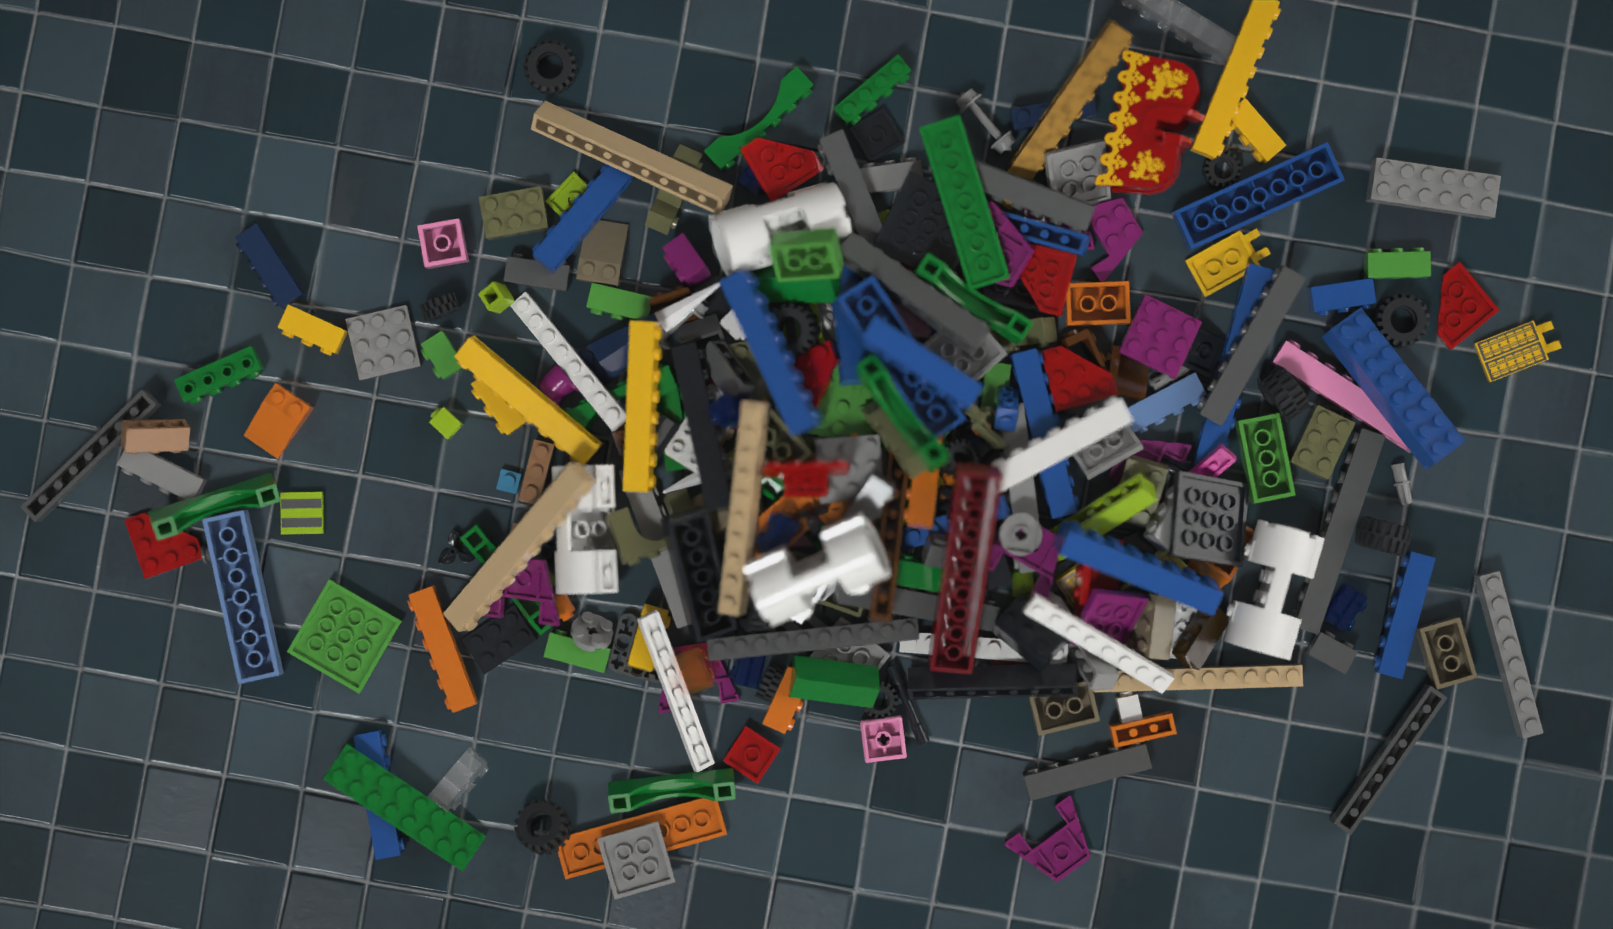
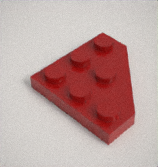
M757 137L739 148L769 202L776 201L824 170L815 152Z
M1029 243L1035 252L1020 277L1041 312L1062 317L1078 255Z
M1460 262L1456 263L1442 275L1436 335L1449 350H1452L1499 311L1497 306Z
M830 340L795 357L796 362H794L796 369H800L805 378L803 382L805 388L809 389L814 397L812 403L815 409L818 408L819 410L818 406L822 396L826 395L831 380L829 379L832 371L839 362L834 344Z
M1062 346L1040 351L1056 412L1059 413L1119 395L1114 376L1108 371Z
M142 513L124 520L145 579L202 559L200 550L202 545L198 537L182 531L177 535L157 541L149 514Z

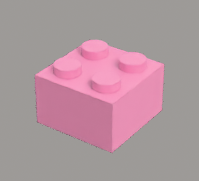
M458 218L417 226L425 268L432 269L469 262L462 220Z

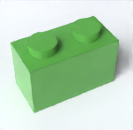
M440 331L421 343L423 349L420 351L427 361L429 359L434 365L432 370L438 379L442 377L443 380H447L463 369L458 365V360L454 357L457 351L444 331Z

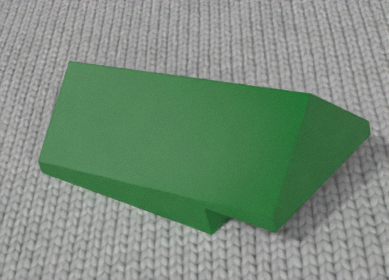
M773 264L754 270L752 275L755 274L760 282L758 288L761 294L764 293L769 303H835L834 300L839 298L840 278L778 282Z
M794 655L788 697L873 708L880 691L878 666Z

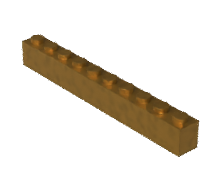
M1110 18L1007 164L1004 169L1005 171L1033 182L1035 181L1033 178L1037 172L1040 173L1045 168L1044 153L1058 149V142L1062 137L1065 138L1071 130V127H1069L1071 123L1080 118L1085 103L1091 102L1095 96L1094 91L1097 86H1101L1107 79L1108 75L1106 73L1119 62L1120 57L1118 56L1122 50H1127L1131 45L1132 34ZM1003 200V202H998L1010 211L1013 208L1010 206L1011 202Z

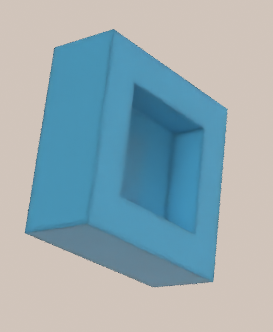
M501 469L496 489L517 494L522 474Z

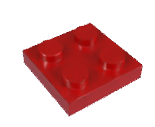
M745 726L723 759V762L758 784L781 748L748 726Z

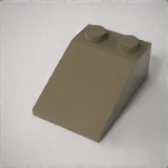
M599 220L583 239L576 276L578 281L619 287L629 225Z

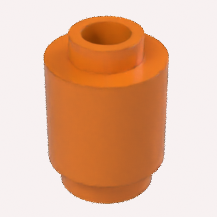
M555 592L554 597L559 620L562 619L565 622L574 616L573 612L576 609L567 594H556Z

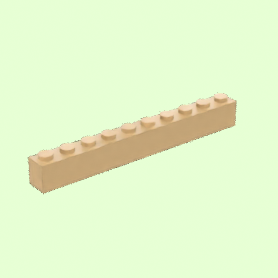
M544 101L534 113L531 130L715 214H720L729 202L733 186L547 101Z
M745 400L742 401L718 613L735 616L747 613L750 580L747 579L744 566L747 561L753 559L770 402Z
M569 463L443 613L458 632L471 631L477 626V621L481 616L486 615L490 611L492 603L501 598L503 590L515 581V576L528 566L527 562L531 557L540 552L542 544L551 539L553 531L566 521V516L578 507L581 498L590 493L592 485L596 480L581 463Z
M1303 665L1202 666L1200 670L1186 667L1164 668L1174 674L1175 678L1166 690L1303 686ZM1116 669L1119 676L1112 690H1093V692L1156 691L1120 669Z

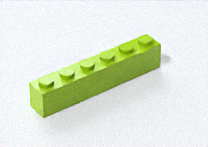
M1138 473L1073 514L1064 522L1074 521L1080 524L1082 529L1087 531L1089 528L1096 530L1102 536L1158 501L1155 485ZM1061 523L1051 528L1049 531L1057 535ZM1058 553V558H1057V562H1056V563L1061 562L1062 560H1064V559L1067 558V557H1064V556H1062V555H1059V553Z

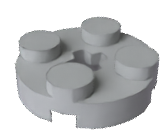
M1015 513L1006 517L999 529V540L1002 547L1009 553L1024 556L1033 552L1040 545L1042 529L1031 515ZM1019 528H1022L1023 532L1026 533V537H1022L1021 540H1018V537L1015 536V531H1019Z
M584 612L582 616L574 620L570 633L577 647L585 651L595 652V649L602 648L601 650L610 645L613 637V624L600 615ZM589 631H595V632H596V633H593L592 635L588 634Z

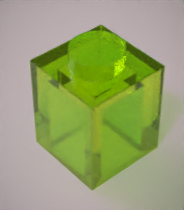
M1011 572L1010 575L1013 581L1011 583L1012 598H1018L1021 594L1030 600V597H1033L1030 594L1034 586L1033 572Z

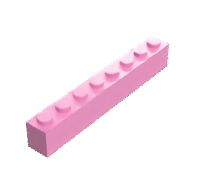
M1292 340L1281 343L1269 363L1275 367L1277 365L1284 367L1297 381L1411 453L1361 387L1352 383L1354 381L1352 378L1345 374L1339 375L1335 372L1336 368L1326 362L1325 364L1317 361L1318 357L1309 351L1307 353L1300 350L1301 346Z

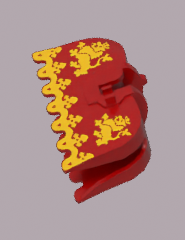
M1123 50L1122 59L1126 62L1128 70L1120 71L1117 78L1122 83L1124 90L1117 91L1113 95V100L1118 104L1120 111L1112 112L1109 115V121L1113 124L1115 132L1107 133L1104 141L1109 145L1111 152L1104 153L1100 157L1101 164L1106 166L1108 171L1105 174L1097 175L1094 183L1096 186L1110 187L1111 193L1155 195L1165 192L1174 185L1181 169L1182 153H1185L1186 149L1191 147L1193 142L1188 137L1162 131V129L1179 132L1185 130L1188 123L1204 122L1205 115L1197 112L1201 97L1200 85L1192 69L1183 63Z

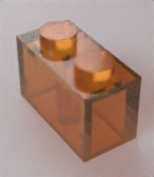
M698 645L674 654L690 695L714 686L712 680H715L712 669H707L705 661L708 658L704 648L700 649Z

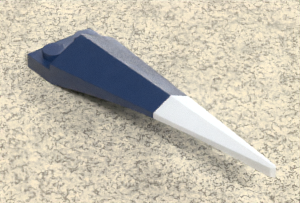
M720 283L714 284L639 321L660 322L664 335L721 285ZM630 325L591 343L577 352L603 385L614 380L628 367Z

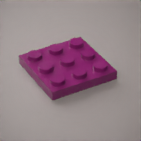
M1145 294L1118 353L1172 379H1176L1202 321Z
M1093 589L1079 619L1125 645L1148 598L1145 594ZM1069 640V642H1070L1072 645H1078V644L1072 642L1071 640Z

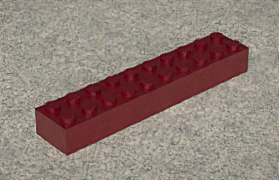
M956 463L927 660L930 671L972 674L1002 480L999 467Z

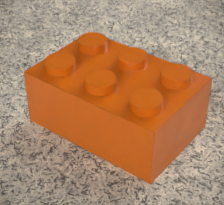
M1129 281L1070 283L1064 305L1065 327L1130 324Z

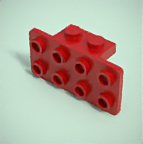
M812 460L810 464H801V461H789L788 464L769 461L767 465H762V471L765 478L784 477L785 498L827 497V476L848 475L849 463H844V460H832L831 463Z
M1117 539L1120 541L1119 544L1124 545L1121 539ZM1082 563L1077 564L1075 570L1077 583L1073 588V597L1075 598L1073 616L1079 618L1093 589L1118 591L1120 579Z

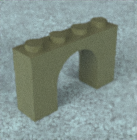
M686 488L669 493L663 499L669 516L694 508ZM628 507L608 513L605 517L622 565L629 564V566L640 563V559L646 557L649 560L659 557L661 552L668 550L665 539L652 541L642 537L637 532Z

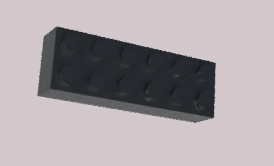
M697 506L661 518L660 522L690 637L699 643L736 630L737 626L734 615L718 613L723 571L707 510Z

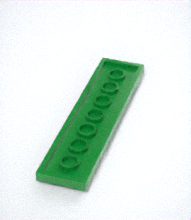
M960 115L919 127L969 291L1010 278Z
M347 743L322 778L461 871H464L486 838L484 834Z

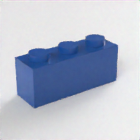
M1373 278L1307 289L1310 313H1317V316L1330 315V310H1337L1338 313L1350 312L1351 307L1357 306L1358 309H1370L1371 304L1376 303Z

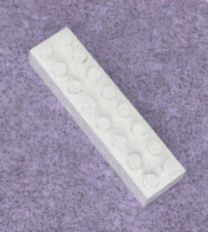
M1114 397L1104 403L1106 407L1101 410L1095 407L1085 413L1086 418L1080 420L1077 417L1066 423L1067 428L1061 430L1058 427L1047 433L1049 436L1047 439L1042 441L1040 437L1028 443L1030 448L1023 450L1021 447L1010 453L1011 458L1005 461L1004 458H1000L991 463V466L999 467L1002 474L1000 492L1133 422L1134 420L1123 399L1117 400Z

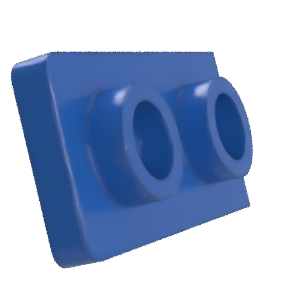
M1010 386L998 387L994 429L1015 432L1019 411V390Z

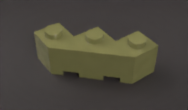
M681 144L679 145L673 159L699 171L703 167V163L700 162L702 153ZM659 189L657 198L649 211L644 226L668 235L671 228H676L680 219L677 215L683 201H687Z
M1055 317L1029 319L1034 324L1024 340L1017 345L992 328L989 330L993 338L1002 348H1007V351H1018L1020 346L1037 345V348L1049 347V343L1057 342Z
M875 400L861 409L869 426L878 432L886 449L896 456L904 473L914 479L926 471L925 467Z

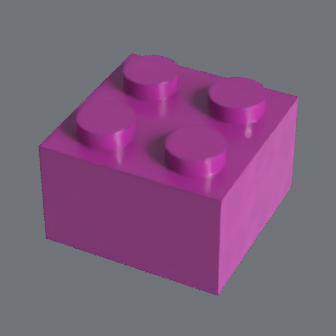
M683 233L662 247L666 253L663 255L664 259L673 271L677 269L674 273L683 286H689L693 291L713 277Z

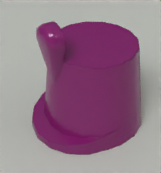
M558 364L538 382L542 391L557 405L574 390L580 392Z

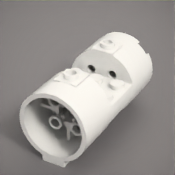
M823 182L788 192L787 198L758 207L753 204H747L722 211L720 214L708 215L709 231L712 235L718 260L725 274L729 277L740 270L750 272L773 264L769 245L775 232L836 228L839 244L842 245L851 234V223L843 206L846 205L844 198L834 182Z
M615 465L583 466L596 482L592 485L590 493L581 498L578 507L566 516V521L556 528L557 551H554L556 594L619 592L618 553L605 520L607 514L614 512L616 507ZM567 466L552 467V483Z
M862 511L823 528L821 535L826 547L824 551L797 562L795 557L783 545L745 563L744 570L747 579L752 580L751 594L765 621L771 620L770 626L773 627L798 617L799 619H804L811 615L814 607L811 594L817 591V587L833 585L837 582L836 579H839L845 590L852 595L854 593L862 594L869 590L871 584L891 576L889 561L882 542L873 525L864 516Z
M1257 520L1253 538L1250 540V543L1245 545L1244 555H1246L1245 560L1266 566L1265 570L1262 569L1259 575L1261 585L1259 590L1256 589L1253 596L1255 606L1233 600L1232 604L1229 603L1226 611V616H1229V622L1223 641L1287 660L1291 659L1301 619L1280 614L1291 574L1314 578L1325 538L1309 535L1310 533L1279 524Z

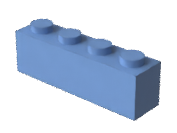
M1192 373L1127 407L1134 420L1128 424L1133 432L1139 435L1148 430V425L1154 423L1156 426L1166 421L1165 416L1171 413L1176 416L1184 412L1186 405L1190 403L1192 407L1197 405L1201 398L1207 394L1196 373Z

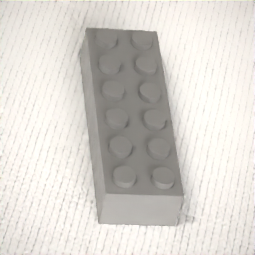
M1375 158L1371 161L1366 202L1489 220L1495 218L1501 176Z

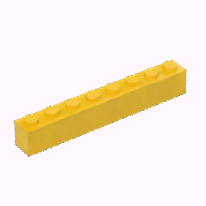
M1251 0L1204 114V122H1201L1190 151L1211 160L1221 156L1225 147L1222 144L1224 137L1230 135L1233 125H1230L1233 117H1237L1241 108L1238 105L1240 98H1245L1249 86H1246L1249 78L1252 79L1257 67L1254 64L1257 59H1261L1265 50L1262 47L1264 40H1268L1272 33L1271 23L1273 20L1276 21L1281 9L1278 8L1280 1Z
M630 321L623 491L651 492L656 486L654 467L657 465L655 445L658 444V433H655L656 424L659 422V412H656V406L660 400L657 382H660L661 379L658 361L662 357L659 339H662L663 335L660 322Z
M475 335L469 337L454 356L458 360L459 366L473 372V377L477 381L486 383L490 387L489 390L495 396H501L505 399L506 405L512 410H518L522 414L521 417L527 423H533L537 426L538 432L546 438L549 436L559 450L568 452L573 462L581 463L584 466L603 445L601 441Z

